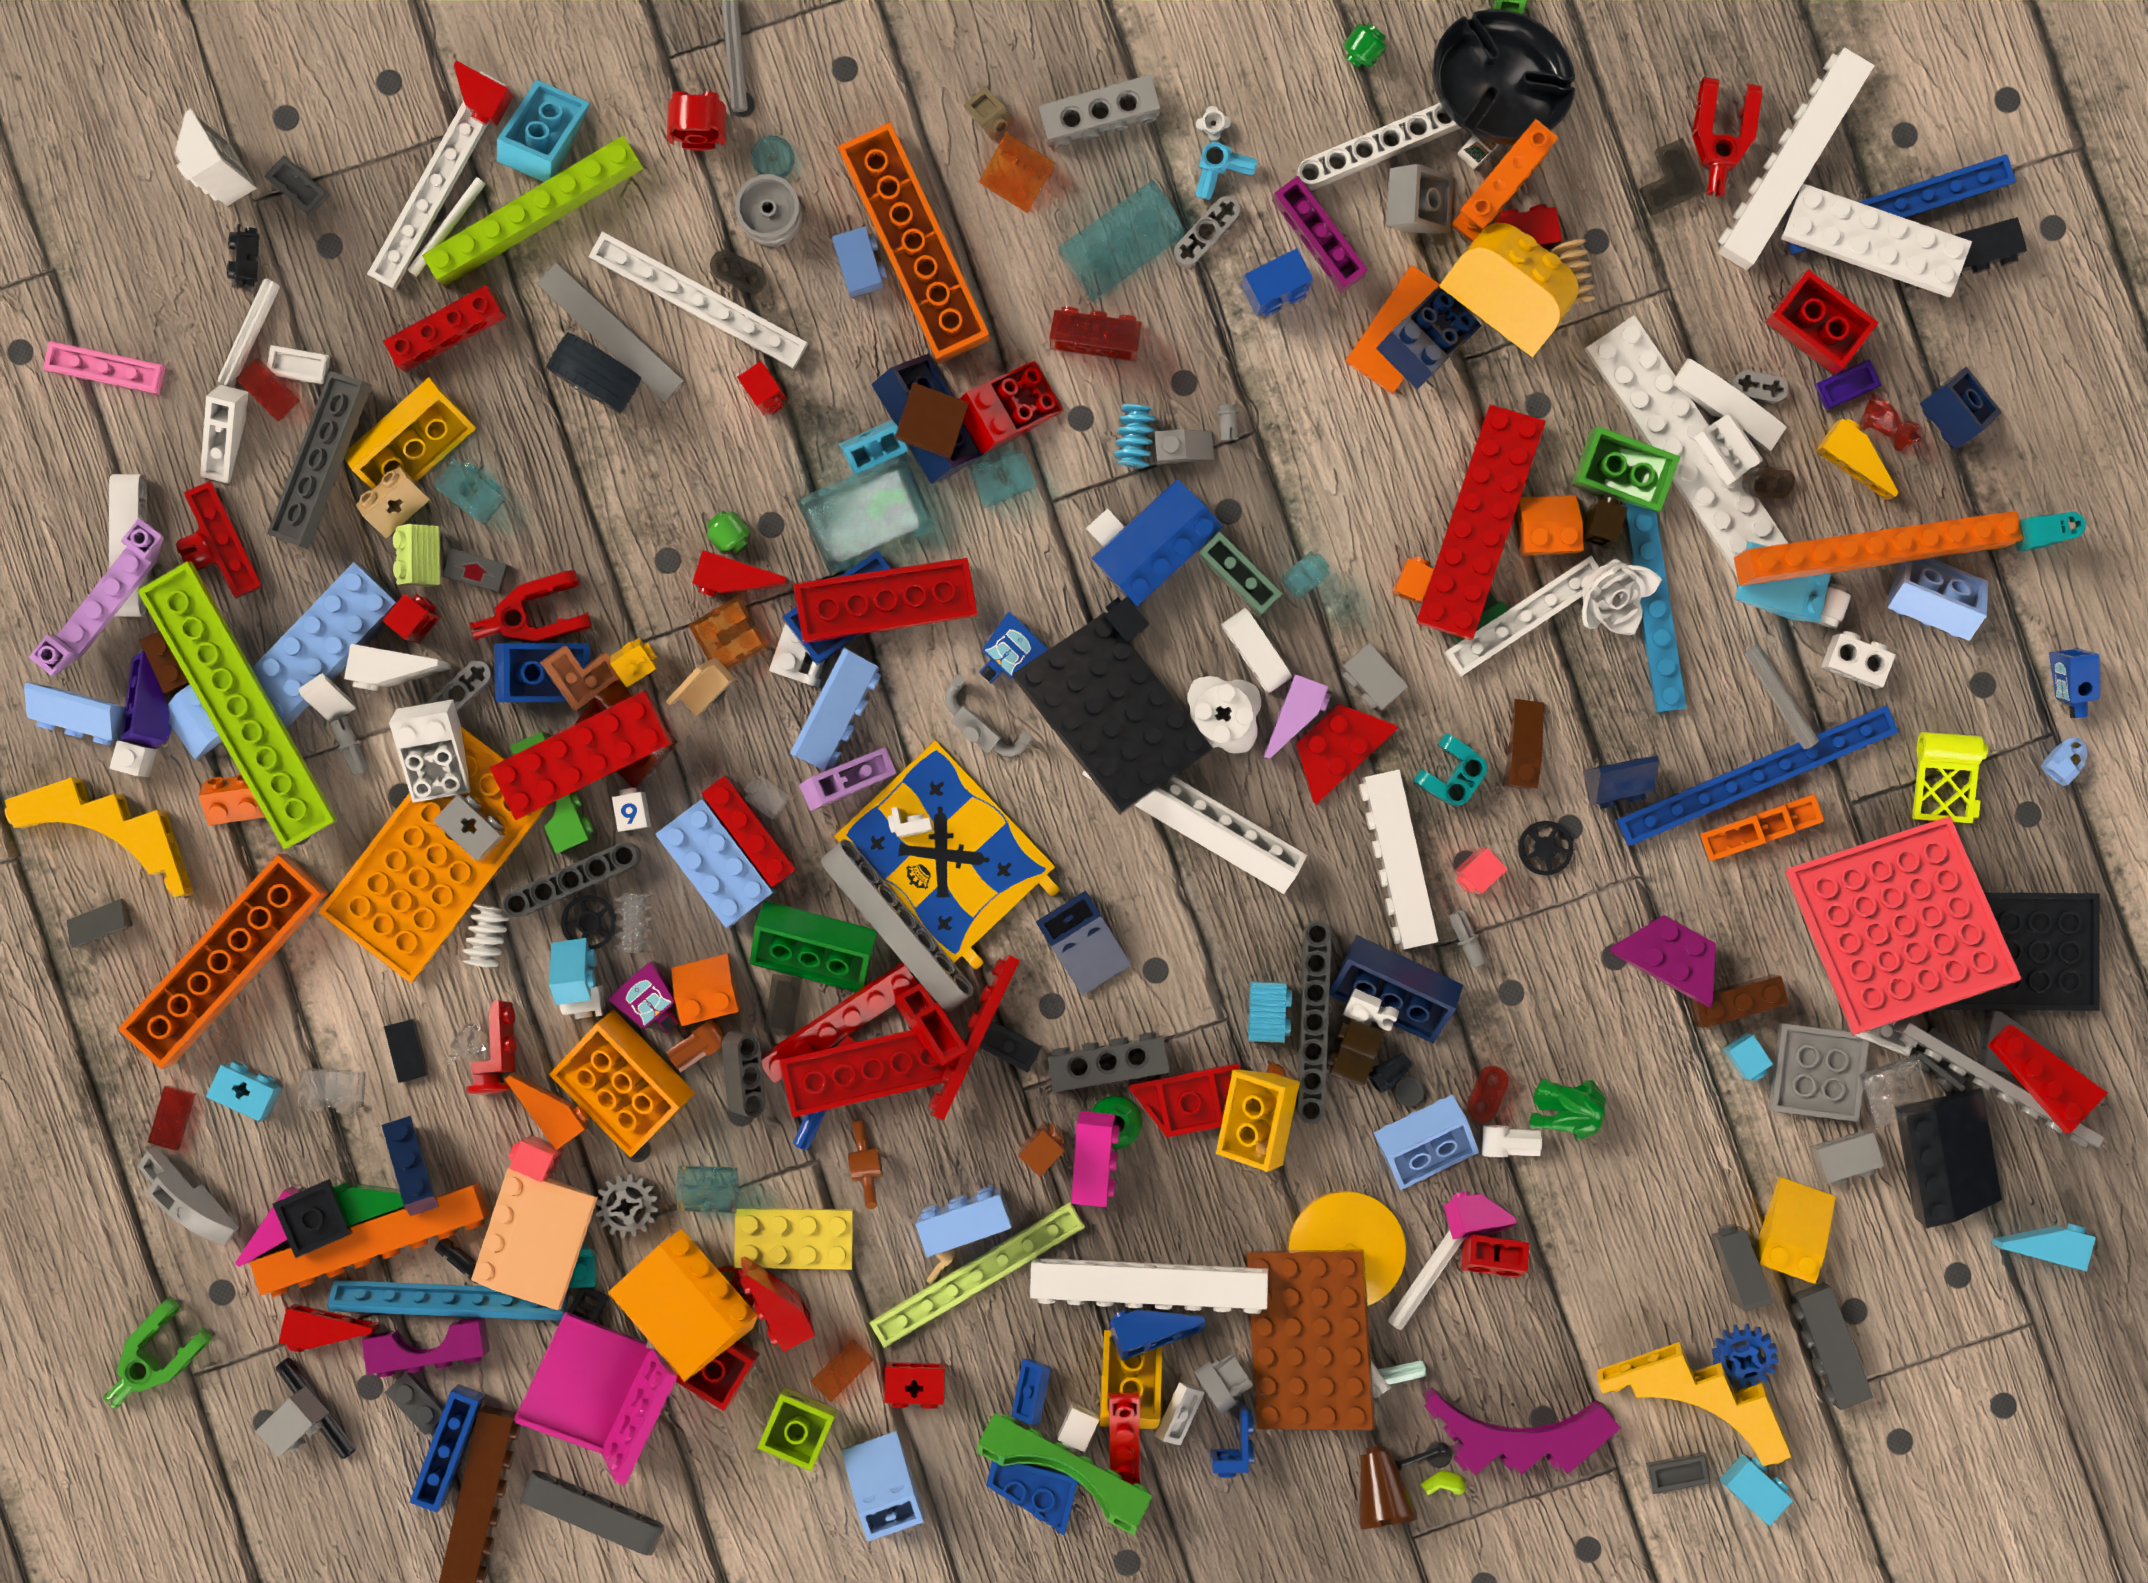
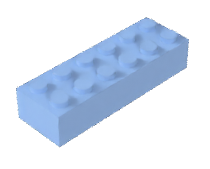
M353 562L252 667L286 729L310 705L301 697L298 689L321 673L333 681L347 666L350 644L366 646L386 625L382 620L399 601L363 565Z

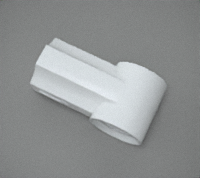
M1483 1125V1156H1540L1542 1149L1540 1130L1509 1129L1508 1126Z

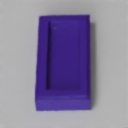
M1869 359L1820 381L1814 386L1825 410L1828 411L1882 385Z

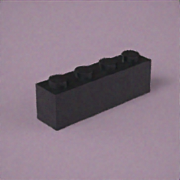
M2018 217L1954 234L1955 236L1972 241L1959 278L1962 277V272L1972 270L1973 274H1977L1991 269L1990 264L2000 262L2001 266L2019 261L2018 256L2027 251ZM1905 283V287L1914 286V285Z

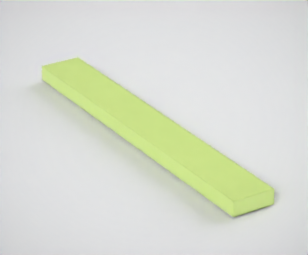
M1070 1201L871 1320L869 1324L885 1348L1086 1228Z

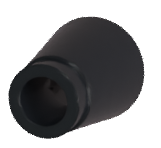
M1401 1052L1399 1055L1372 1067V1072L1369 1073L1368 1079L1378 1092L1390 1091L1408 1069L1412 1067V1064L1407 1056Z

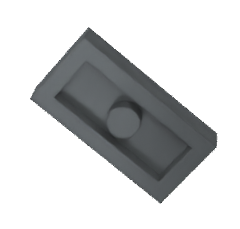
M405 1372L384 1392L424 1435L440 1421L444 1407L412 1373Z

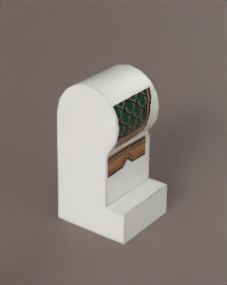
M1472 136L1457 155L1475 170L1501 144L1488 142Z

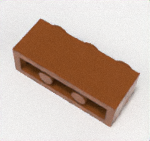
M1044 1121L1020 1146L1018 1156L1041 1177L1065 1151V1133L1053 1122L1048 1125Z

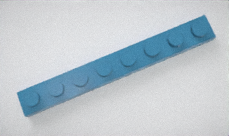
M1623 503L1624 507H1628L1625 522L1632 565L1648 568L1662 579L1652 595L1640 599L1643 610L1641 625L1655 713L1685 709L1687 707L1656 511Z
M334 1280L327 1306L329 1311L561 1321L567 1309L569 1295L567 1290L561 1310H555L492 1290L486 1286Z

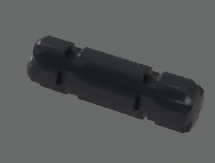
M441 1239L437 1243L435 1251L442 1257L446 1256L448 1262L463 1274L467 1273L469 1275L468 1278L471 1280L476 1261L459 1247L455 1248L453 1246L454 1243L450 1239Z

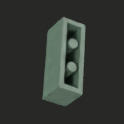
M1221 532L1198 553V557L1259 617L1283 594Z

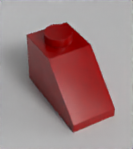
M456 60L453 66L465 106L472 113L470 117L485 126L488 122L498 126L514 97L507 87Z

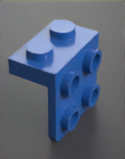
M1238 1403L1239 1449H1210L1213 1473H1218V1476L1222 1478L1236 1477V1473H1249V1464H1254V1446L1252 1445V1440H1248V1434H1253L1254 1432L1253 1415H1251V1410L1246 1409L1245 1403Z

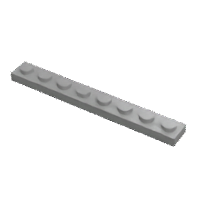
M1903 1020L1896 1021L1892 1030L1901 1034L1899 1040L1914 1048L1918 1044L1926 1049L1923 1053L1924 1055L1937 1062H1940L1941 1059L1950 1063L1948 1069L1963 1077L1966 1073L1974 1077L1972 1083L1987 1091H1989L1990 1087L1999 1092L1996 1096L2010 1105H2013L2014 1102L2022 1105L2021 1111L2034 1119H2038L2040 1116L2047 1120L2045 1126L2060 1134L2063 1132L2030 1093L1913 1024ZM2081 1123L2069 1133L2071 1134L2069 1140L2086 1148L2087 1144L2099 1148L2105 1138Z

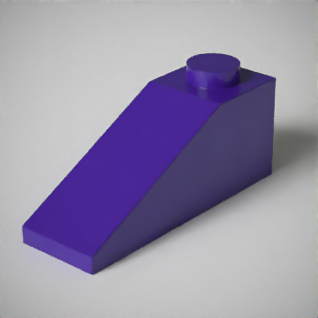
M142 651L131 660L120 741L155 749L170 737L171 724H168L170 713L145 651Z

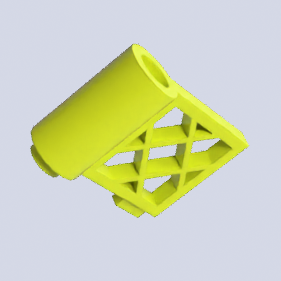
M1921 732L1918 736L1916 747L1918 765L1912 819L1936 821L1950 816L1953 822L1973 823V818H1979L1981 801L1975 800L1978 771L1982 760L1987 758L1988 744L1983 741L1981 736ZM1926 768H1936L1943 776L1932 787L1925 781ZM1943 769H1952V770H1951L1949 773H1946ZM1960 770L1970 771L1969 782L1959 789L1951 777ZM1947 781L1956 793L1943 803L1934 791ZM1932 795L1940 806L1931 814L1921 813L1922 801ZM1959 797L1966 803L1965 816H1955L1948 809V806ZM1944 810L1948 815H1941L1940 813Z

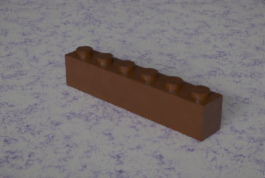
M485 1405L478 1411L439 1583L485 1582L488 1567L484 1566L486 1555L490 1556L494 1545V1538L490 1537L492 1527H497L501 1514V1509H497L499 1498L504 1497L508 1483L507 1480L503 1479L506 1469L511 1468L514 1458V1452L510 1451L512 1440H517L521 1427L520 1424L515 1423L516 1412Z

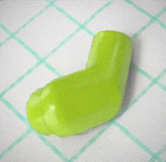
M1440 1470L1420 1483L1428 1496L1440 1488L1452 1491L1455 1495H1461L1466 1490L1464 1478L1458 1473L1447 1470Z

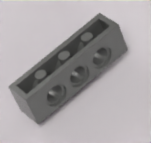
M1156 1032L1139 1034L1140 1040L1128 1041V1037L1111 1039V1045L1100 1047L1099 1042L1082 1044V1050L1070 1052V1047L1053 1049V1055H1048L1047 1057L1053 1093L1169 1073L1164 1037L1157 1036ZM1134 1048H1140L1145 1052V1059L1139 1064H1134L1128 1059L1129 1052ZM1110 1053L1116 1057V1064L1113 1068L1105 1069L1100 1065L1099 1060L1103 1054ZM1081 1058L1087 1062L1088 1067L1084 1073L1076 1074L1071 1070L1070 1065L1074 1059Z

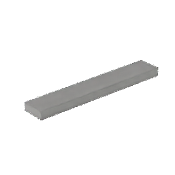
M555 263L536 283L612 355L642 378L641 381L664 403L685 383L683 379L559 264Z

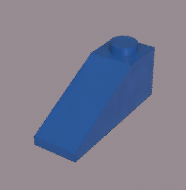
M1124 1310L1115 1314L1113 1319L1110 1320L1109 1331L1123 1361L1202 1332L1206 1321L1204 1316L1136 1310L1133 1312Z

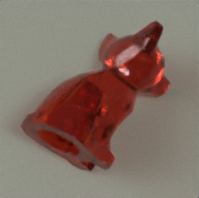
M1877 394L1871 396L1860 420L1861 429L1874 428L1883 435L1894 437V448L1898 451H1902L1904 447L1911 446L1915 441H1921L1922 438L1917 433L1920 424L1916 422L1902 423L1897 411L1890 403L1881 399Z

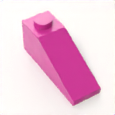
M293 1186L289 1187L281 1193L277 1201L300 1191ZM274 1207L271 1208L235 1262L237 1266L240 1267L287 1241Z

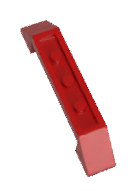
M1109 1392L1110 1470L1118 1473L1123 1481L1131 1485L1133 1483L1140 1485V1393Z

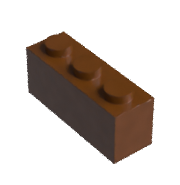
M1775 974L1714 990L1711 1008L1690 997L1688 998L1696 1026L1702 1028L1789 1004L1782 977Z

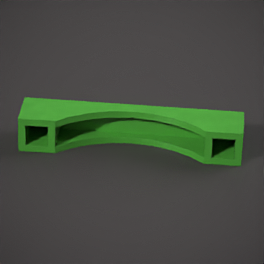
M994 1413L978 1442V1454L1001 1466L1037 1464L1066 1473L1081 1483L1093 1495L1102 1508L1107 1522L1133 1536L1135 1535L1153 1497L1148 1494L1149 1492L1145 1487L1136 1483L1131 1485L1123 1481L1122 1477L1115 1471L1109 1469L1104 1471L1095 1466L1096 1463L1086 1456H1080L1079 1458L1070 1453V1450L1065 1445L1059 1442L1051 1443L1043 1439V1435L1032 1428L1026 1430L1020 1427L1012 1417L1008 1415L999 1416Z

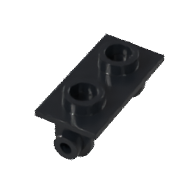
M237 224L234 232H229L228 249L233 250V261H228L227 278L232 279L231 287H235L238 281H242L243 287L253 288L254 282H258V261L247 260V255L258 256L260 235L257 234V229L252 227H246L245 232L240 231L241 224Z

